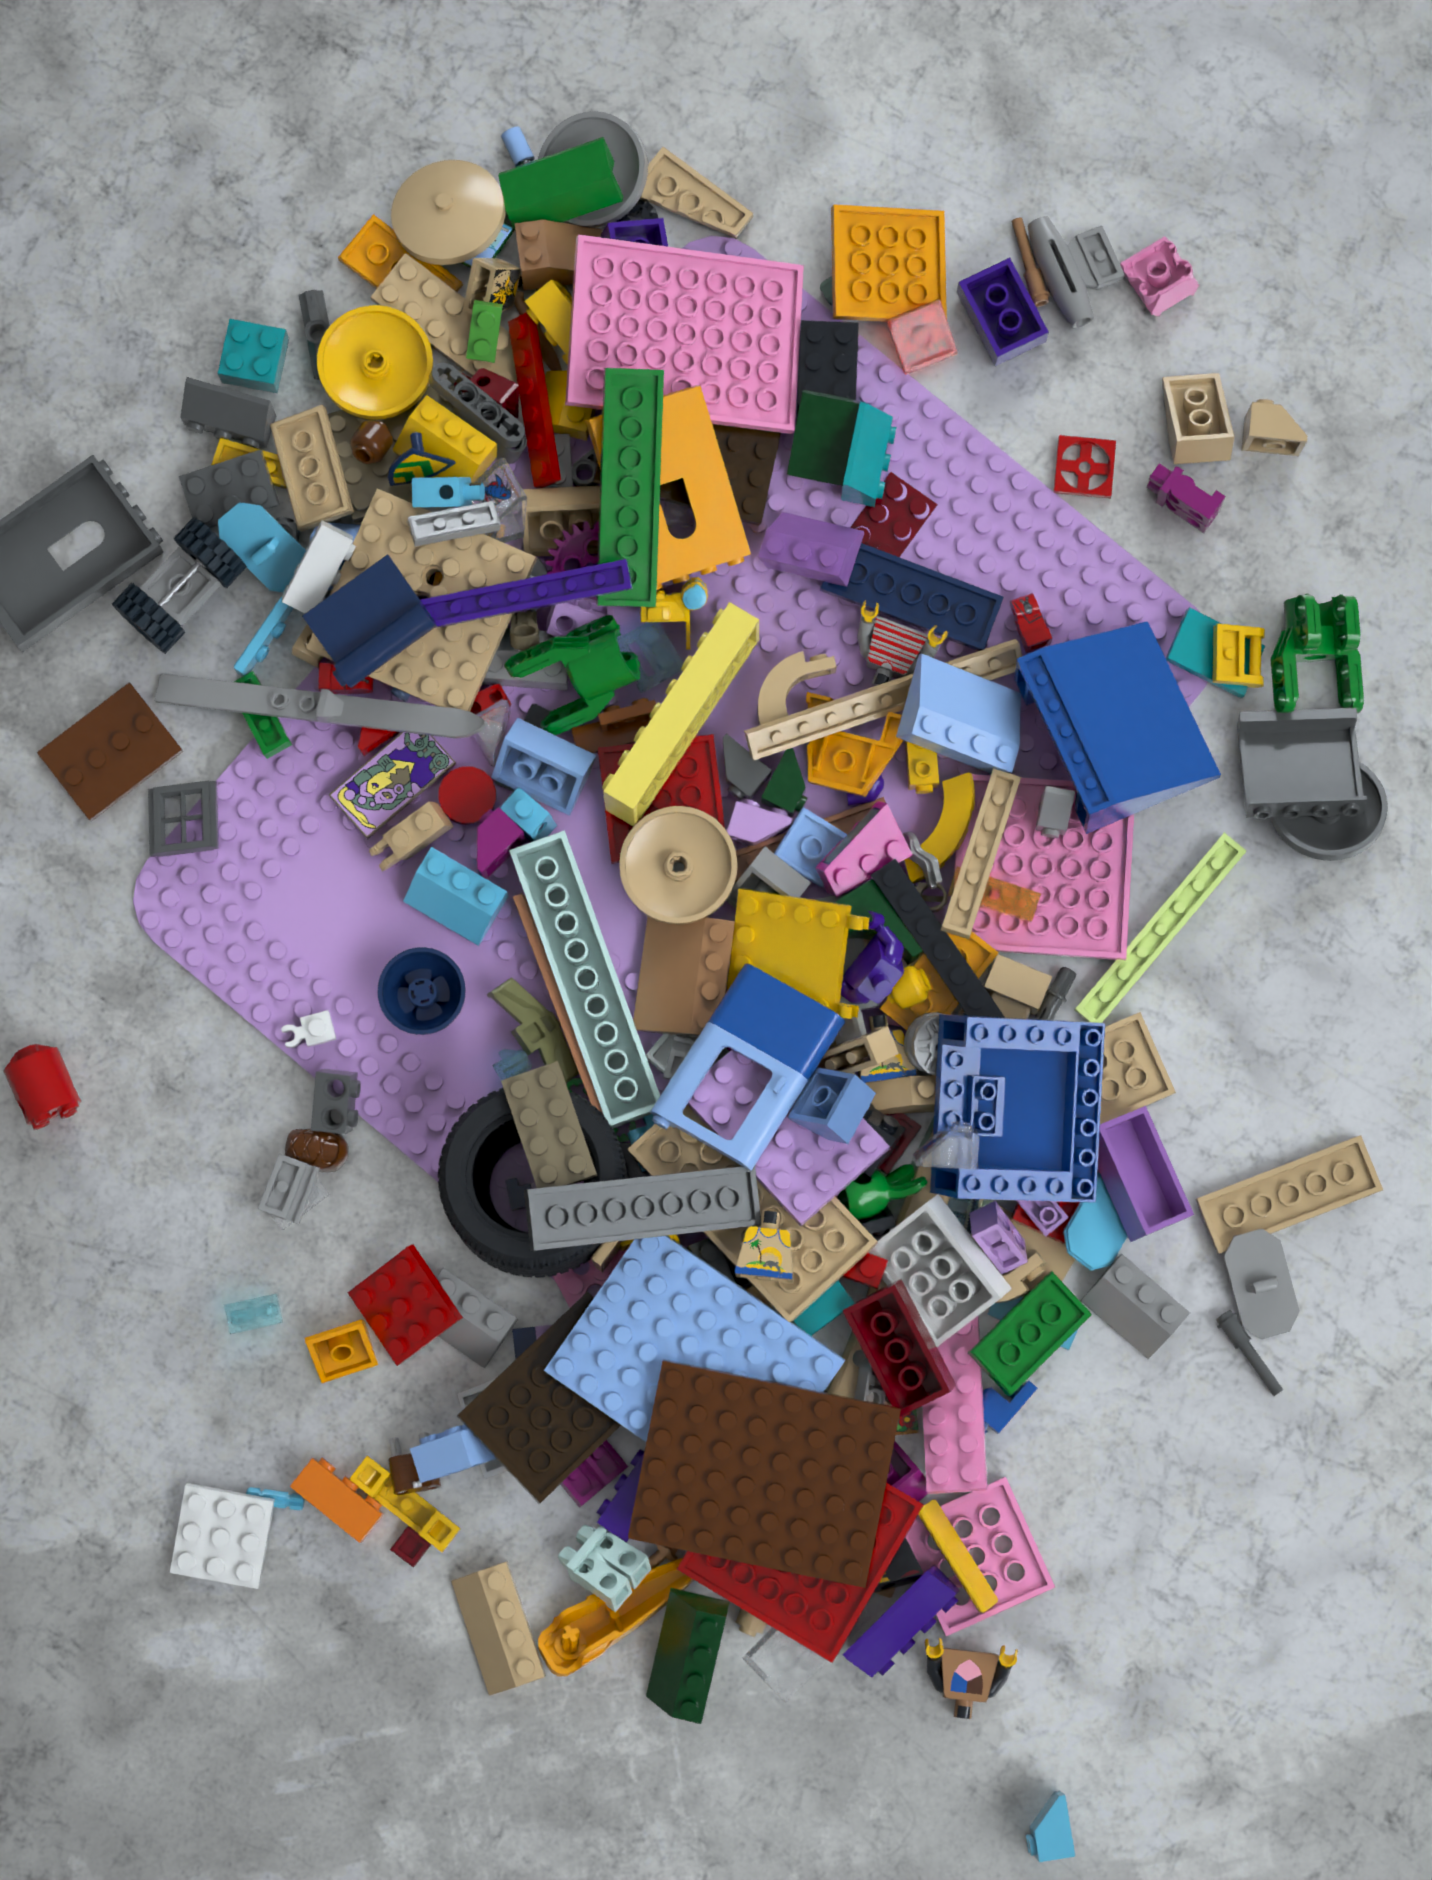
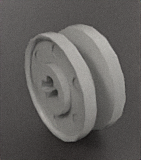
M939 1012L925 1013L917 1017L908 1027L904 1038V1051L909 1062L917 1070L935 1076L937 1070L939 1014H942Z

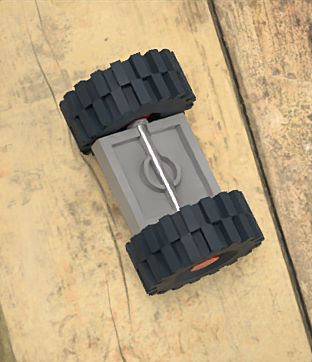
M195 517L174 537V541L180 547L168 557L140 588L131 582L112 603V606L115 607L123 618L165 654L185 634L184 629L180 626H183L221 585L228 588L247 568L246 564L235 554L233 549Z

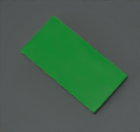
M1051 1271L968 1354L1007 1396H1011L1092 1314Z

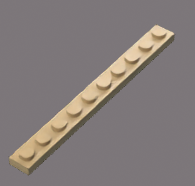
M1013 639L945 663L990 681L1015 672L1016 659L1022 657L1020 643ZM913 674L744 730L751 758L757 760L887 716L888 712L896 713L904 710Z

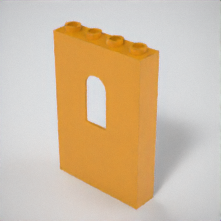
M694 385L663 395L660 485L683 478L696 521V527L689 537L684 539L675 538L668 530L661 504H659L657 590L663 588L661 584L663 582L672 580L673 584L689 580V574L700 571L701 575L708 574L717 570L716 565L727 562L728 566L736 565L745 561L744 556L751 554L701 385ZM602 415L585 421L601 470Z

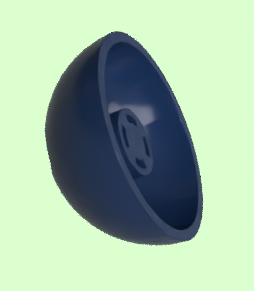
M417 947L399 953L388 962L380 975L377 993L382 1012L394 1026L410 1034L428 1035L445 1029L457 1018L465 1001L466 987L460 968L448 955L433 948Z

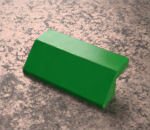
M604 137L499 173L498 177L506 213L514 229L515 223L537 220L564 222L623 201L624 196L612 172L615 161Z

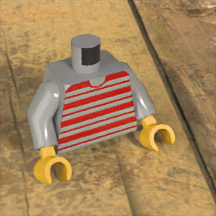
M866 600L862 603L861 614L863 617L860 620L857 639L861 656L867 660L866 666L876 670L871 683L873 686L892 680V677L898 679L913 674L919 654L934 658L939 649V644L948 635V632L945 631L942 638L936 637L934 630L937 625H934L927 635L877 616L879 611L878 603H876L875 610L872 612L865 609Z

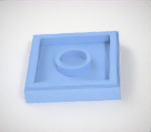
M802 807L774 851V854L799 874L818 886L823 887V882L815 867L847 834Z

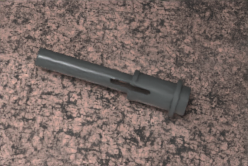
M1228 1310L1216 1319L1219 1324L1217 1325L1218 1329H1223L1235 1349L1240 1348L1272 1395H1277L1283 1388L1249 1342L1252 1338L1237 1320V1313L1233 1314L1231 1310Z

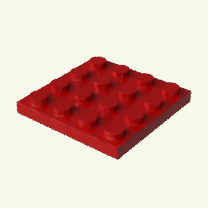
M714 734L701 735L694 738L642 818L662 808L684 806L709 814L725 828ZM635 743L598 748L602 786L609 774L614 775L620 767L618 762L625 750L630 751ZM605 810L611 864L619 863L623 843L633 826Z

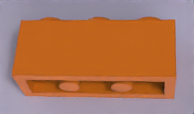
M322 1457L318 1461L312 1458L290 1487L356 1541L362 1543L383 1517L384 1513L379 1510L382 1505L369 1495L364 1498L356 1492L359 1487L348 1477L345 1476L341 1480L333 1473L336 1468Z

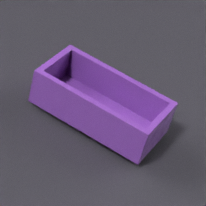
M1146 1106L1100 1124L1098 1170L1130 1242L1194 1215Z

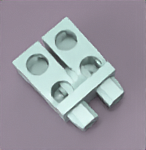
M583 1525L576 1535L577 1542L583 1546L578 1552L569 1546L564 1547L558 1554L559 1561L568 1570L571 1580L579 1583L586 1590L591 1591L602 1599L607 1607L616 1612L631 1595V1587L636 1589L652 1570L648 1556L617 1536L608 1533L602 1526L594 1529L588 1525Z

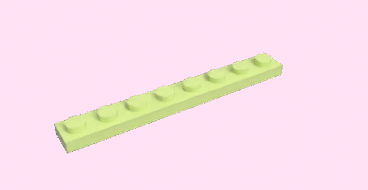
M1224 832L1129 944L1126 960H1116L1074 1011L1087 1022L1102 1023L1247 851Z

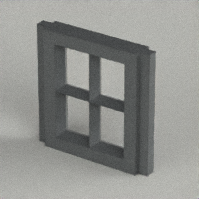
M208 780L148 789L149 855L151 857L219 849L216 781ZM201 793V814L186 816L185 795ZM180 796V816L165 818V798ZM202 819V840L187 842L186 821ZM181 822V843L166 844L165 824Z

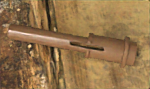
M1021 217L1015 218L1011 222L1026 271L1023 277L1025 278L1032 301L1036 307H1041L1049 303L1050 292L1046 291L1041 270L1036 267L1023 219Z

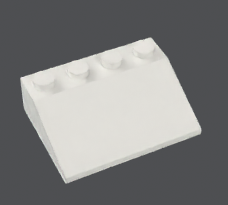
M939 1194L878 1240V1244L868 1252L888 1260V1265L882 1278L887 1285L902 1279L936 1347L1012 1289Z

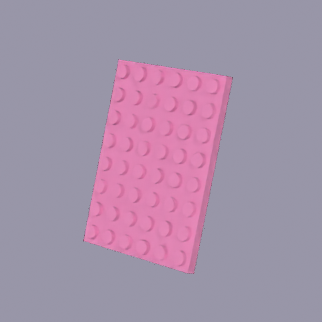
M578 234L575 248L565 405L602 410L604 368L664 370L663 395L694 385H701L712 424L792 434L795 431L804 265Z

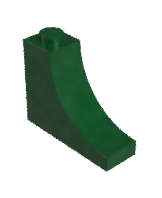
M873 879L834 902L850 905V915L869 917L870 922H872V915L868 911L882 914L885 920L884 927L888 926L903 944L902 958L909 965L919 958L922 949ZM849 929L847 939L871 940L877 934V931L872 929Z

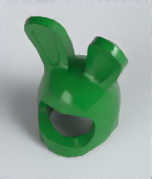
M910 1164L902 1165L886 1176L878 1170L871 1177L863 1172L838 1194V1200L857 1220L867 1219L884 1211L890 1201L917 1194L926 1186L928 1181L926 1177L912 1180L915 1175V1169Z

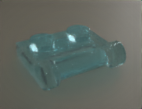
M646 622L631 632L618 637L621 652H632L629 645L636 642L655 673L648 677L640 665V679L637 680L638 683L636 684L640 693L651 689L681 671L683 661L659 622Z

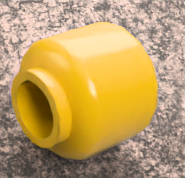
M911 965L903 968L904 973L892 988L891 994L887 996L891 1004L896 1002L903 1009L925 1001L928 991L931 990L929 979L924 970L921 968L917 969Z

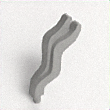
M904 832L903 836L913 854L910 856V859L922 868L928 887L930 889L937 888V883H942L937 858L921 848L915 834Z

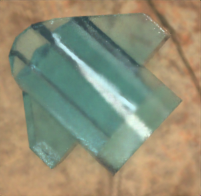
M503 1049L498 1052L502 1060L492 1065L500 1080L519 1075L532 1068L531 1061L528 1059L526 1052L521 1049L517 1051Z

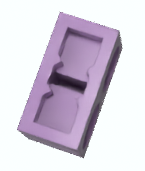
M590 598L552 605L547 617L546 633L552 636H566L572 630L605 615H613V606L596 605V600ZM561 616H568V617H570V618H569V619H561L560 617H561Z
M996 1201L969 1213L972 1237L1002 1275L1028 1262L1025 1239Z

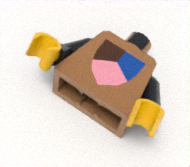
M939 1638V1644L935 1647L929 1646L928 1639H925L924 1642L927 1654V1673L935 1690L942 1693L944 1698L955 1699L954 1717L972 1719L973 1701L986 1703L988 1698L995 1697L1007 1682L1011 1668L1017 1662L1018 1649H1015V1653L1009 1656L1004 1653L1005 1645L1001 1646L1000 1654L998 1655L995 1653L943 1648L941 1638Z

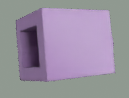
M744 799L743 803L736 801L727 832L732 841L754 846L788 830L792 824V818L788 817V812L771 808V811L759 808V803Z

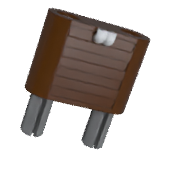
M424 1432V1436H429V1433ZM423 1433L418 1435L419 1439L423 1438ZM395 1437L396 1456L393 1438L389 1439L392 1457L388 1461L394 1495L428 1491L441 1487L440 1478L420 1483L412 1454L402 1455L399 1438Z

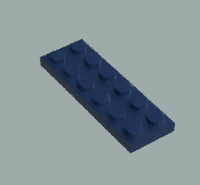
M863 543L860 545L847 587L823 581L820 591L859 606H862V603L866 600L865 608L872 611L875 610L876 603H878V613L928 632L934 625H937L934 634L942 637L944 632L947 631L946 639L978 651L985 648L1004 598L1001 595Z

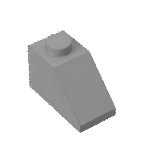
M1046 786L1041 795L1035 830L1042 831L1041 835L1049 838H1059V835H1065L1075 791Z

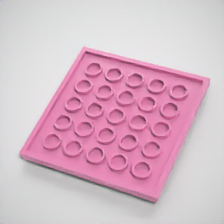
M972 774L975 788V806L968 826L969 831L960 848L955 851L953 891L991 777L990 775ZM1021 778L972 932L998 952L1126 960L1134 814L1086 834L1074 809L1077 791L1072 781ZM1046 786L1075 791L1067 831L1065 835H1059V838L1045 837L1041 835L1042 831L1035 830L1040 799Z

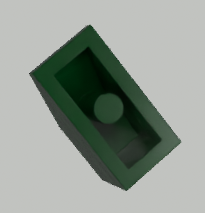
M790 748L783 754L761 797V803L771 808L784 810L792 818L795 811L799 812L805 806L808 797L804 796L806 786L794 749Z

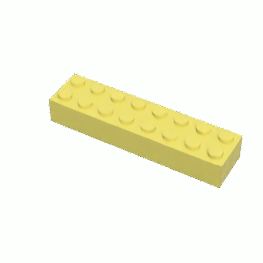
M730 602L724 610L719 609L712 621L714 626L709 633L704 632L697 643L698 650L693 657L689 655L681 667L682 674L678 680L673 679L665 692L666 698L662 704L658 702L650 713V722L646 727L642 726L638 730L634 738L636 743L630 751L625 750L618 762L620 767L614 775L609 774L603 783L605 810L633 827L641 820L759 642V619Z

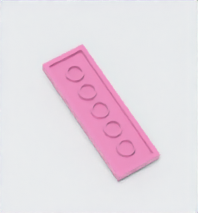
M979 1315L937 1347L956 1386L950 1393L923 1405L926 1492L928 1494L988 1490L982 1368L968 1354L980 1341Z

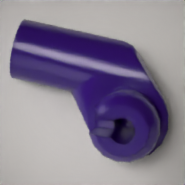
M882 775L879 776L866 797L846 793L848 806L875 801L884 789L885 781Z

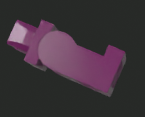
M1159 463L1150 475V481L1146 488L1158 495L1156 500L1158 505L1163 507L1166 503L1170 511L1204 534L1220 512L1226 496L1217 490L1211 496L1195 486L1194 480L1191 477L1182 475L1184 470L1178 466L1173 471H1170Z

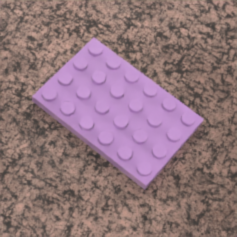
M732 1049L709 1069L687 1105L712 1132L726 1140H731L762 1094L773 1073ZM792 1106L755 1164L756 1179L800 1226L805 1224L889 1150L890 1146L864 1118H862L849 1144L827 1140L791 1121L788 1115L793 1108Z

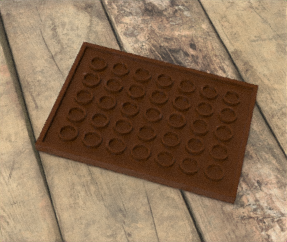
M663 1359L628 1539L866 1588L901 1408Z

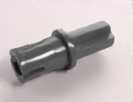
M1061 967L1051 988L1046 991L1047 995L1035 1014L1036 1018L1054 1020L1062 1002L1066 1003L1067 999L1065 997L1076 978V973L1073 970Z

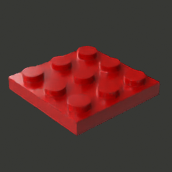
M414 1244L407 1246L347 1292L396 1366L404 1363L463 1318Z

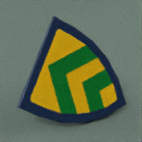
M414 432L410 435L412 448L393 461L388 470V481L390 486L412 483V478L436 476L456 464V462L424 452L422 434Z

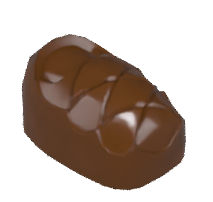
M311 1129L292 1130L288 1134L285 1145V1156L320 1168V1172L326 1173L339 1170L347 1161L349 1153L348 1144L342 1135L313 1131Z

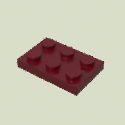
M890 472L884 480L885 487L882 499L876 498L875 507L866 505L850 528L864 531L861 543L900 557L938 504ZM901 484L905 485L907 488L906 498L902 501H895L894 499L899 498L903 493ZM928 504L929 514L926 518L917 519L913 516V514H923ZM886 506L889 511L888 519L885 522L878 523L886 517L887 512L884 507ZM911 528V535L907 540L900 541L895 538V536L899 538L906 537L910 533Z

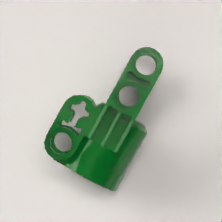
M1309 594L1287 599L1283 602L1285 630L1281 631L1270 659L1273 700L1276 711L1278 713H1292L1299 698L1296 661L1317 662L1335 660L1338 703L1342 708H1356L1357 713H1360L1364 705L1361 655L1357 649L1360 644L1361 634L1356 597L1340 594L1332 597L1331 601L1320 604L1316 602L1314 596Z
M605 615L572 630L566 636H554L516 653L505 662L504 667L509 675L520 678L559 661H562L574 689L582 698L552 710L540 724L543 730L556 736L595 719L614 697L615 690L640 679V662L637 654L620 651L617 636L621 635L620 625L617 624L613 615Z

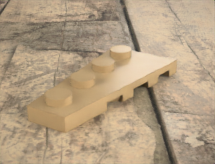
M662 147L648 164L647 181L640 199L648 200V202L735 239L753 218V213L665 147Z

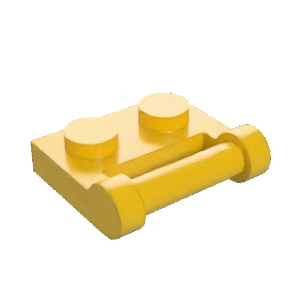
M1218 623L1213 626V683L1243 685L1250 688L1264 686V677L1261 676L1262 639L1265 638L1264 628ZM1245 638L1250 639L1249 675L1244 674Z

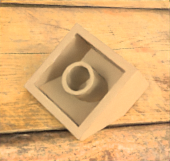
M1259 399L1251 403L1244 417L1241 451L1299 456L1307 443L1308 436L1282 405L1274 404L1272 400Z

